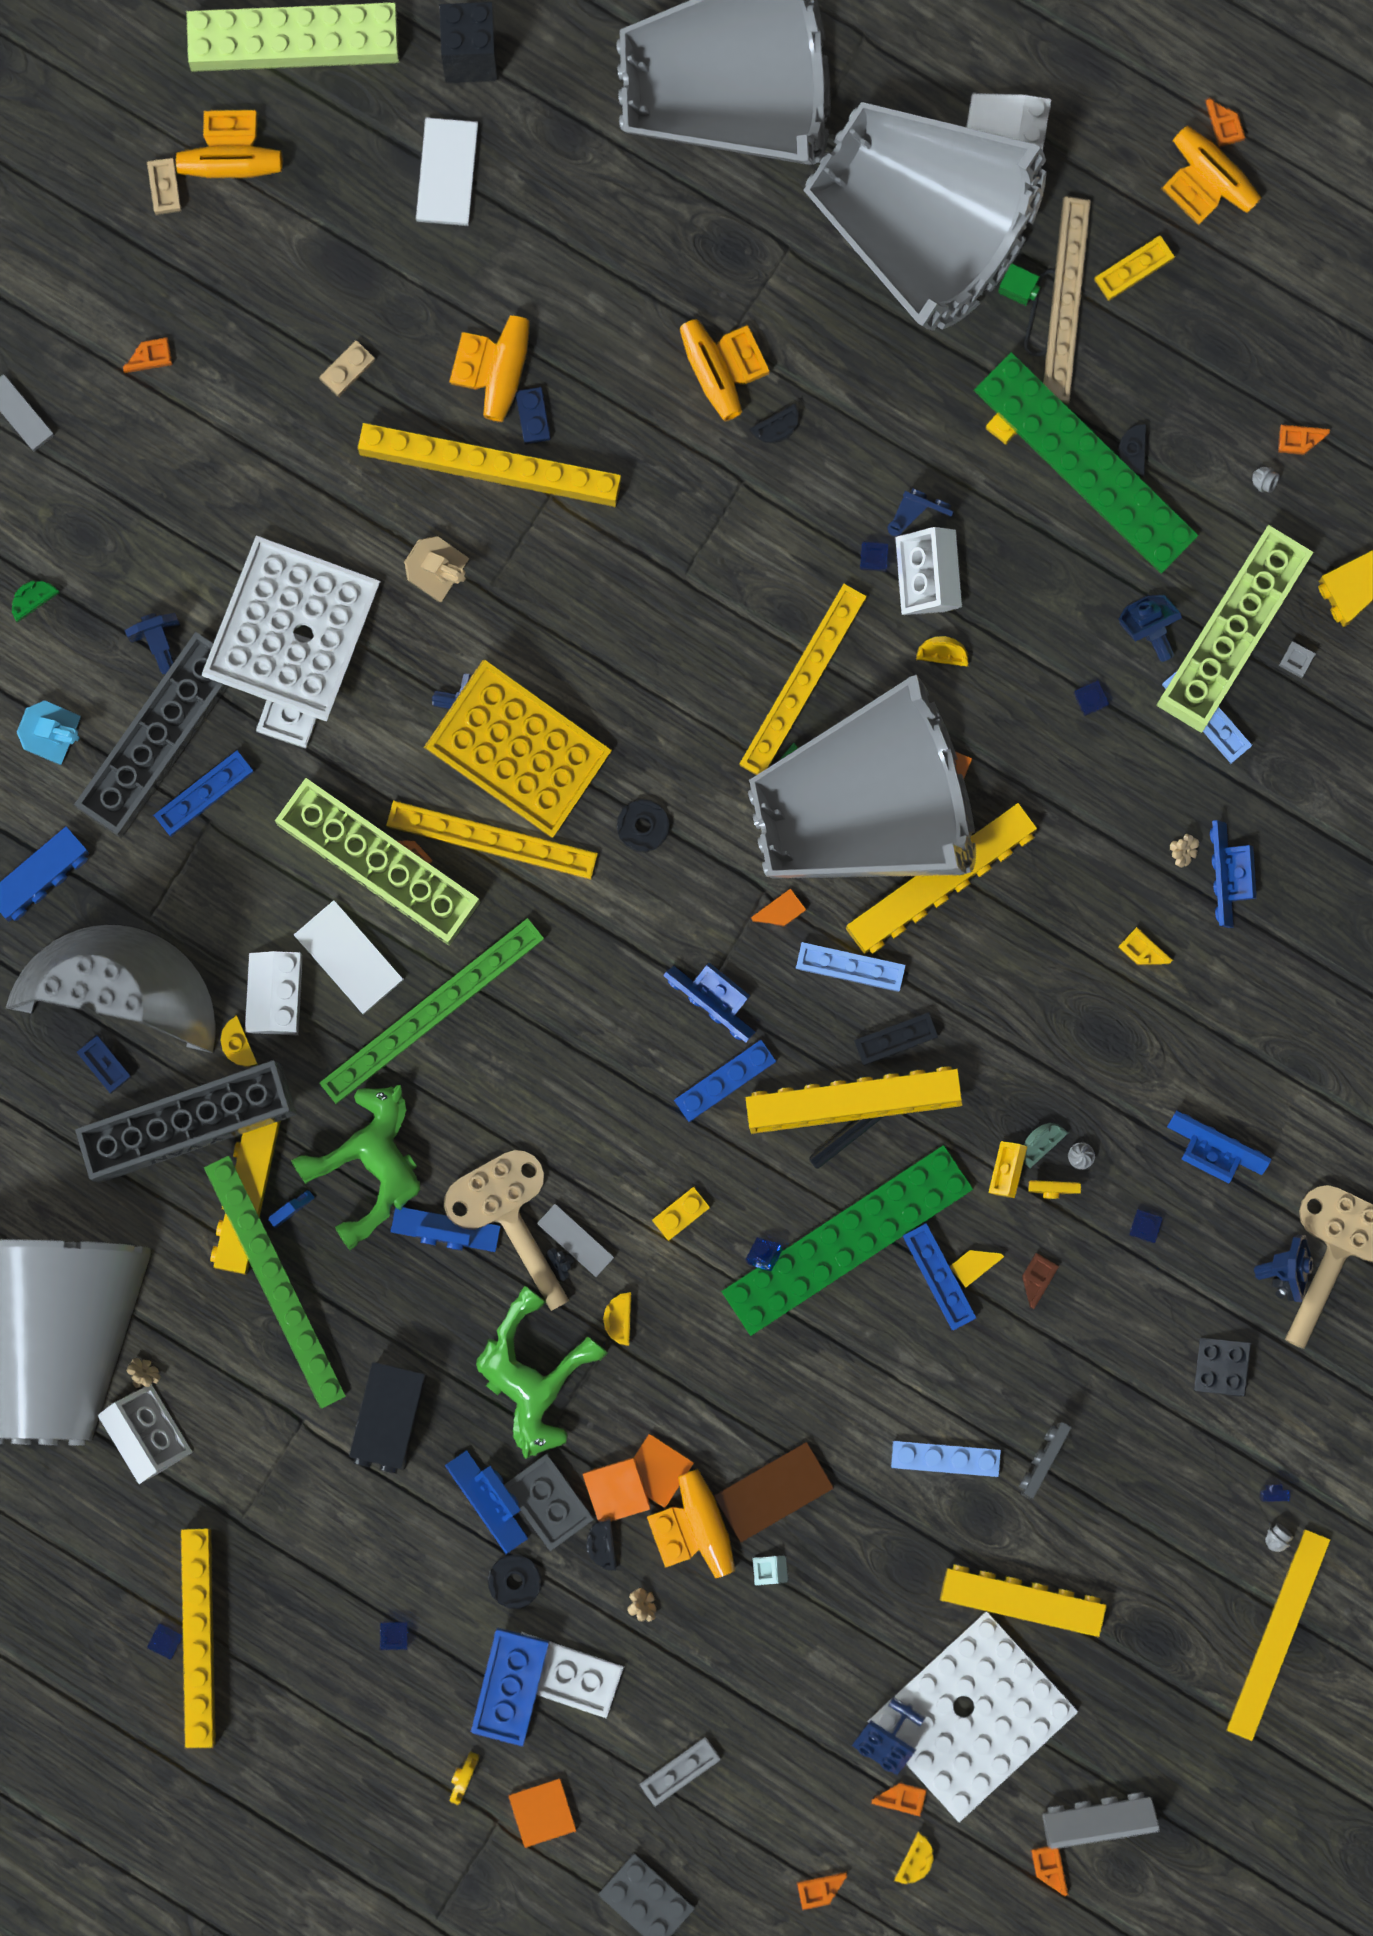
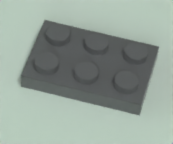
M1061 1422L1057 1426L1053 1425L1050 1427L1044 1440L1048 1441L1044 1450L1038 1449L1031 1462L1035 1465L1032 1473H1025L1019 1484V1487L1022 1488L1020 1495L1027 1499L1034 1498L1071 1429L1070 1426Z
M547 1454L504 1485L507 1491L516 1497L518 1507L550 1551L594 1520Z
M636 1854L629 1858L598 1894L643 1936H671L695 1909Z

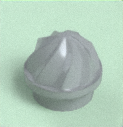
M1261 467L1253 473V484L1260 492L1266 491L1271 493L1279 481V474L1274 472V469L1271 467Z
M1077 1143L1070 1148L1068 1159L1073 1167L1086 1169L1093 1164L1095 1153L1090 1145Z
M1276 1524L1274 1528L1270 1527L1268 1529L1265 1541L1270 1550L1280 1552L1290 1547L1293 1535L1282 1525Z

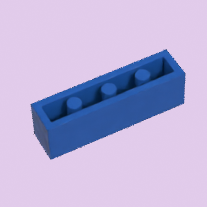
M64 827L0 882V913L8 922L12 919L14 921L20 919L27 912L25 909L32 902L35 904L40 902L47 895L45 892L52 885L55 887L60 885L67 878V872L73 867L75 870L80 868L88 860L86 856L90 853L67 827Z

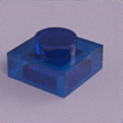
M862 542L860 570L886 572L888 544Z
M1098 681L1073 692L1084 716L1109 705Z
M1137 1209L1129 1236L1154 1244L1162 1217Z
M757 1237L746 1257L748 1265L772 1271L783 1249L778 1243Z
M1266 1485L1267 1491H1260V1502L1290 1501V1490H1283V1485Z
M408 1622L380 1623V1650H408Z
M159 1623L147 1648L172 1660L183 1635Z

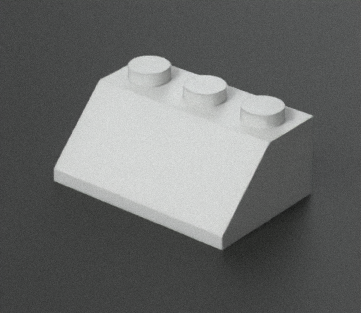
M932 527L896 537L902 614L938 613L961 608L956 530Z
M272 951L249 953L245 1033L298 1035L303 959L300 952Z
M152 1384L150 1387H144L113 1403L98 1415L139 1484L192 1453V1450Z

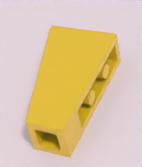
M1373 550L1323 575L1319 580L1320 585H1318V589L1325 600L1328 598L1333 607L1330 609L1333 618L1337 623L1341 622L1343 627L1347 626L1373 601Z

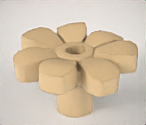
M1185 834L1184 838L1179 839L1178 842H1171L1170 850L1173 851L1172 857L1176 859L1175 865L1182 868L1191 863V857L1196 858L1197 850L1195 848L1199 846L1198 839L1193 838L1190 834Z
M134 1358L127 1368V1373L132 1375V1383L135 1387L141 1388L143 1385L150 1387L152 1382L156 1384L161 1378L159 1370L155 1366L150 1367L151 1361L143 1360L141 1362L139 1358Z
M642 1588L631 1593L630 1599L633 1603L628 1606L629 1614L632 1616L637 1614L639 1621L646 1619L649 1622L654 1620L656 1617L654 1614L656 1613V1606L651 1603L655 1600L651 1592L646 1594V1591Z

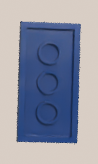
M497 1627L471 1733L519 1746L524 1745L550 1641Z

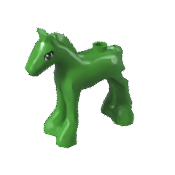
M397 1085L395 1088L391 1086L380 1089H358L354 1095L356 1103L374 1114L375 1118L370 1125L354 1133L341 1147L326 1156H299L291 1160L305 1184L355 1159H360L365 1168L381 1182L377 1203L370 1214L358 1222H343L335 1227L349 1251L357 1246L360 1241L368 1238L379 1224L390 1217L392 1205L402 1210L405 1203L415 1197L420 1191V1181L417 1180L413 1169L417 1167L409 1154L403 1156L393 1142L406 1116L405 1099L402 1097L401 1085Z
M527 1286L523 1287L519 1297L511 1304L506 1318L497 1329L498 1342L488 1339L484 1352L477 1358L476 1362L478 1371L489 1380L486 1386L495 1394L499 1395L503 1392L516 1402L513 1438L517 1446L522 1449L525 1459L567 1442L568 1434L564 1429L543 1424V1414L556 1399L567 1377L578 1366L601 1360L608 1353L594 1340L587 1337L581 1345L564 1358L554 1371L545 1377L535 1369L516 1361L514 1335L517 1325L526 1314L540 1309L546 1303Z

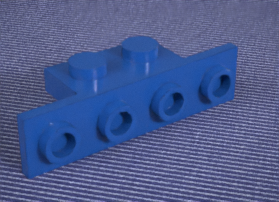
M1215 820L1212 821L1213 828L1210 830V838L1214 844L1215 853L1212 855V865L1214 870H1216L1214 892L1218 898L1215 915L1219 926L1234 928L1232 901L1257 899L1254 851L1251 845L1228 848L1227 824Z
M711 963L705 966L694 982L675 966L671 967L663 975L674 989L681 990L688 995L691 1003L704 1008L712 1020L725 1025L736 1039L743 1040L746 1043L756 1033L735 1016L750 995Z
M1176 1111L1168 1123L1167 1128L1190 1139L1181 1160L1228 1184L1232 1180L1239 1164L1263 1175L1272 1160L1262 1152L1253 1150L1241 1144L1238 1140L1221 1134L1213 1127L1206 1126L1187 1114Z
M395 1207L391 1233L421 1238L420 1243L436 1246L437 1241L447 1243V1248L462 1251L464 1246L496 1252L501 1226L488 1224L475 1230L462 1229L455 1225L446 1215L404 1207L402 1210H399Z
M465 1451L445 1465L506 1554L528 1539L513 1517L520 1511L518 1501L504 1487L502 1477L497 1471H493L491 1466L481 1471L468 1451Z

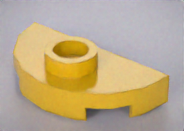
M946 636L933 637L926 640L919 647L916 660L968 667V652L956 639Z
M235 1016L227 1022L222 1030L220 1040L222 1050L227 1058L237 1065L244 1067L258 1065L240 1021Z
M1030 1180L1028 1192L1043 1193V1198L1059 1199V1194L1081 1193V1184L1077 1182Z
M631 1292L620 1294L612 1299L605 1308L603 1317L605 1330L610 1338L618 1344L629 1346Z
M470 1751L463 1769L457 1767L451 1783L456 1785L449 1802L456 1805L461 1803L479 1760L478 1754Z
M917 1833L894 1881L903 1884L913 1883L924 1878L931 1869L933 1862L932 1847L927 1838L921 1833Z

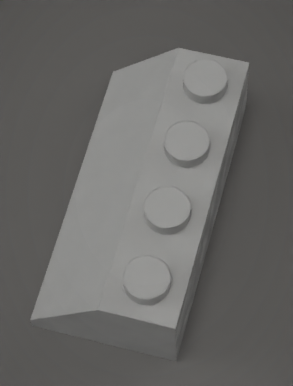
M1144 1792L1128 1794V1800L1118 1801L1116 1796L1101 1799L1102 1804L1091 1805L1090 1801L1074 1803L1075 1808L1064 1810V1805L1048 1807V1812L1042 1813L1047 1846L1054 1849L1159 1832L1152 1799L1149 1796L1144 1797Z

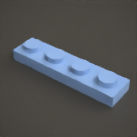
M1176 672L1162 684L1165 689L1170 684ZM1218 707L1203 732L1232 764L1252 745Z
M802 942L796 969L899 992L905 965Z
M893 1441L891 1468L991 1477L999 1476L1000 1450Z

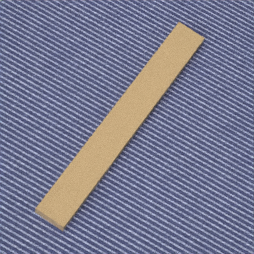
M1066 196L1063 198L1044 374V385L1065 405L1069 403L1090 209V200Z

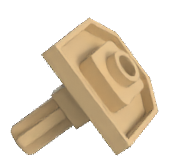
M438 536L420 539L404 561L407 579L438 602H442L453 583L458 584L460 581H465L464 575L466 572L463 568L469 558Z

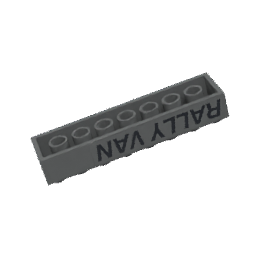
M197 632L191 637L74 804L79 811L119 838L123 837L228 687V685L202 676L213 643Z
M273 1060L75 1129L89 1179L102 1183L297 1115L283 1066Z

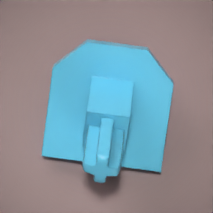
M41 701L27 707L17 730L23 749L61 765L69 744H73L80 738L77 736L78 730L76 727L81 716L47 701Z

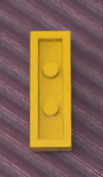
M1158 236L1096 276L1094 280L1108 301L1172 261L1175 256L1162 237Z

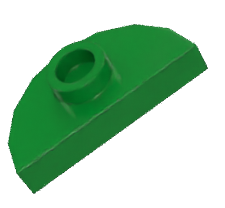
M31 581L22 585L15 592L12 602V614L16 622H20L60 593L59 590L52 584L43 581Z

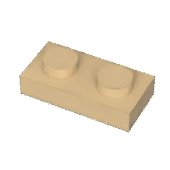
M173 158L147 162L155 215L181 211Z
M355 341L319 378L339 397L375 361V358Z

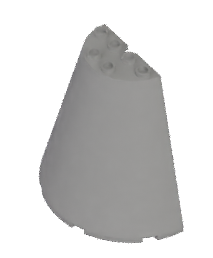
M689 0L620 29V39H617V50L619 55H621V64H618V76L620 80H624V87L618 93L619 102L623 108V114L619 117L621 130L635 135L806 165L820 162L826 150L829 130L825 129L826 117H830V82L828 58L826 55H822L823 42L821 40H825L818 0Z
M861 102L859 107L851 112L849 122L845 128L836 135L835 144L837 145L831 153L826 152L823 155L820 166L808 178L804 191L918 324L929 330H935L936 327L945 329L962 320L980 304L976 299L983 294L985 289L991 292L1020 251L1025 241L1021 234L1027 227V221L1033 224L1044 192L1046 171L1041 169V165L1043 166L1046 162L1044 153L1036 144Z
M917 675L909 677L749 780L751 790L748 791V795L752 805L755 807L756 813L753 814L754 824L757 829L762 831L760 838H758V845L761 852L764 853L765 861L762 862V866L767 877L777 879L964 875L972 872L976 862V844L971 842L972 833H975L966 785L963 775L957 774L955 767L957 765L955 761L957 760V755L935 702L929 703L928 690Z
M121 925L92 926L76 930L53 941L34 956L22 970L11 990L6 1005L7 1009L33 1014L37 1000L81 1009L84 1003L90 1002L95 1005L96 1012L139 1021L186 1042L187 1048L210 1053L214 1052L216 1038L214 1010L210 994L201 975L189 959L171 943L157 935L134 927Z
M0 1240V1444H4V1439H12L11 1444L31 1445V1439H39L38 1444L58 1445V1440H69V1445L84 1446L85 1440H92L99 1419L98 1415L101 1413L151 1256L150 1248L97 1242L67 1243L65 1241Z

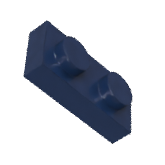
M541 387L517 391L516 399L524 444L550 440Z
M98 1036L77 1051V1054L110 1094L131 1078L129 1073Z

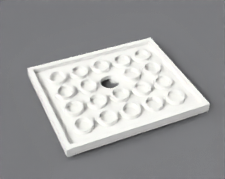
M256 536L203 669L202 676L327 722L380 581ZM301 625H306L312 629L314 637L309 642H299L293 635L294 629Z
M987 1612L981 1615L894 1696L906 1705L911 1704L914 1706L913 1710L926 1717L920 1727L906 1718L896 1734V1737L916 1749L914 1755L906 1763L907 1766L958 1822L965 1818L1078 1713ZM960 1696H968L974 1703V1710L968 1717H959L953 1710V1703ZM888 1701L868 1722L872 1720L891 1733L901 1714L888 1707L890 1703Z

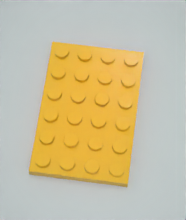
M482 660L424 746L429 752L552 838L612 751L486 660Z

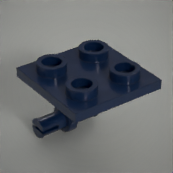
M912 488L911 493L904 492V497L897 513L887 529L892 536L901 535L927 507L952 518L954 512L950 510V504L939 499L932 503L926 500L927 494Z
M893 1697L888 1707L900 1713L901 1716L892 1732L890 1733L870 1720L852 1746L861 1755L870 1757L879 1763L884 1770L898 1775L914 1755L916 1749L896 1737V1734L906 1718L920 1727L926 1717L913 1710L914 1706L911 1704L906 1705Z

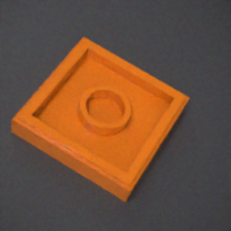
M650 1434L634 1456L647 1497L666 1508L680 1486L678 1476L688 1473L694 1462Z
M635 1457L583 1473L598 1521L606 1517H610V1521H614L651 1509Z
M560 1779L508 1795L525 1848L576 1831Z

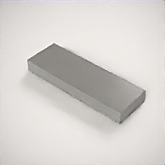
M2 375L0 377V412L34 452L52 438L54 434L6 376Z
M556 1204L537 1223L595 1277L614 1259L608 1251Z
M705 1737L639 1785L653 1805L657 1806L716 1764L721 1758Z

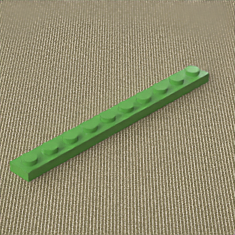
M527 918L322 1080L320 1085L337 1105L544 941V938Z
M226 1156L204 1167L319 1407L324 1408L346 1397L230 1157Z

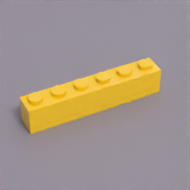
M281 1121L243 1133L241 1142H236L233 1157L237 1158L235 1169L259 1218ZM225 1213L224 1220H219L216 1235L220 1236L218 1247L213 1246L210 1261L214 1262L213 1267L216 1269L247 1275L250 1262Z
M954 1565L953 1570L946 1569L940 1596L941 1601L1092 1636H1100L1106 1605L1100 1604L1101 1598L1085 1595L1084 1600L1074 1598L1075 1592L1062 1589L1058 1590V1594L1047 1592L1048 1586L1032 1583V1588L1021 1586L1022 1580L1006 1577L1005 1582L995 1580L996 1574L980 1571L979 1576L969 1574L970 1568Z

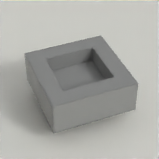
M1292 641L1279 666L1302 678L1315 653Z

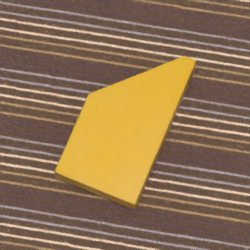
M1137 927L1118 947L1137 965L1170 964L1173 961Z
M969 1250L949 1267L966 1288L1004 1258V1256L1000 1253Z

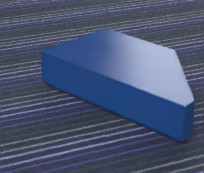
M306 1191L297 1199L294 1198L271 1215L268 1220L277 1228L315 1199L310 1191Z

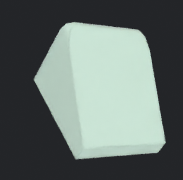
M785 1556L753 1558L755 1585L788 1582Z

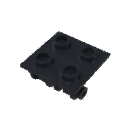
M1200 1338L1194 1391L1238 1397L1245 1396L1251 1343Z

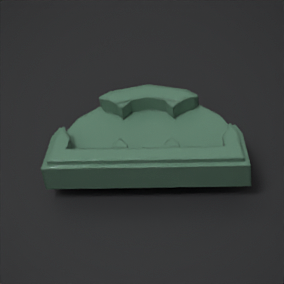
M1055 1123L1044 1124L1035 1129L1028 1136L1024 1146H1027L1024 1158L1025 1165L1031 1168L1062 1140L1068 1132Z

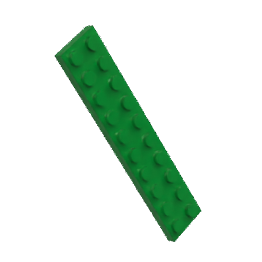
M1012 352L974 389L977 395L1160 574L1199 536Z
M943 1145L721 1291V1293L751 1337L973 1189Z

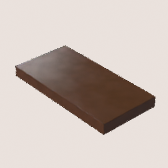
M806 1442L721 1491L714 1497L739 1541L743 1542L834 1488Z

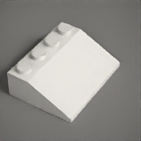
M972 94L967 128L1036 144L1043 150L1051 99L1028 95Z

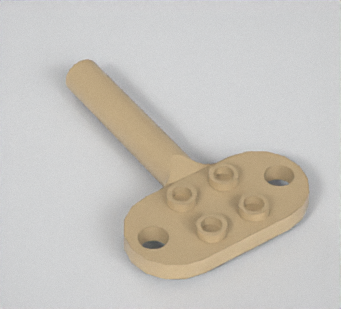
M513 1150L502 1154L454 1182L445 1195L444 1208L447 1217L462 1229L475 1230L491 1222H499L506 1231L548 1307L553 1311L567 1303L569 1299L519 1212L523 1204L539 1193L543 1185L544 1172L540 1162L533 1155L525 1151ZM524 1164L533 1165L535 1168L534 1177L527 1178L522 1174L521 1168ZM461 1202L466 1206L467 1212L464 1216H457L453 1213L454 1203Z
M1329 1185L1320 1186L1308 1192L1301 1201L1299 1209L1300 1220L1305 1230L1314 1237L1324 1241L1327 1245L1324 1257L1285 1338L1287 1342L1302 1349H1305L1347 1257L1353 1255L1362 1260L1373 1262V1204ZM1316 1199L1321 1203L1322 1208L1318 1214H1312L1308 1211L1307 1204L1309 1200Z

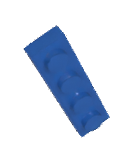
M235 751L155 813L154 817L168 835L172 837L253 774L254 771L240 753Z
M760 1040L680 1095L674 1102L687 1121L691 1122L776 1063V1060L762 1040Z
M924 1224L903 1235L904 1241L951 1330L953 1331L976 1319L928 1225Z

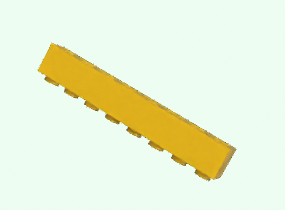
M1017 803L971 836V842L976 844V862L972 872L964 875L915 876L846 926V930L864 954L868 951L872 954L877 952L885 945L883 941L889 936L893 938L898 937L906 931L904 926L912 920L914 923L919 922L928 915L926 912L928 908L933 905L938 908L949 900L947 896L955 889L959 893L971 884L969 882L970 878L976 874L981 877L992 869L991 863L997 859L1002 862L1013 854L1012 848L1018 844L1023 847L1035 838L1033 833L1037 829L1019 803Z
M940 1067L936 1069V1072L926 1073L925 1070H916L910 1072L908 1076L900 1077L899 1074H887L883 1076V1079L873 1080L872 1077H863L857 1079L855 1083L846 1084V1081H834L830 1083L831 1086L820 1087L819 1084H810L804 1086L802 1090L795 1091L793 1088H781L778 1090V1093L767 1094L766 1091L753 1092L751 1096L746 1097L751 1134L962 1106L958 1070H952V1067Z
M211 1529L181 1530L185 1748L214 1747L215 1703Z

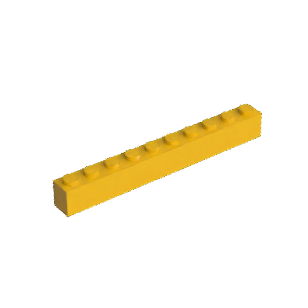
M363 423L358 445L359 455L613 507H616L621 484V475L366 423Z

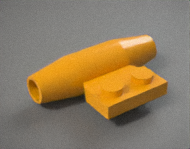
M256 110L204 111L203 136L209 147L177 152L176 155L177 173L205 178H251L282 172L283 168L281 151L252 146L255 139H257Z
M1187 125L1173 139V142L1191 166L1180 169L1162 187V190L1198 225L1218 206L1221 196L1246 213L1261 200L1260 195L1244 173L1215 144Z
M509 316L497 345L487 337L462 332L450 378L452 385L475 390L486 387L483 417L496 422H504L517 393L527 355L530 321L519 316Z
M698 319L683 324L680 327V332L687 357L706 397L723 421L736 418L742 413V408L734 383L747 384L768 375L770 372L748 325L724 335L716 345Z
M697 1469L678 1476L684 1508L671 1507L647 1516L665 1567L688 1560L700 1550L715 1578L734 1572L735 1566L730 1539L715 1498L701 1473Z

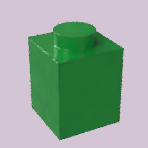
M1010 264L998 293L1027 306L1029 299L1034 301L1041 286L1037 285L1039 276Z

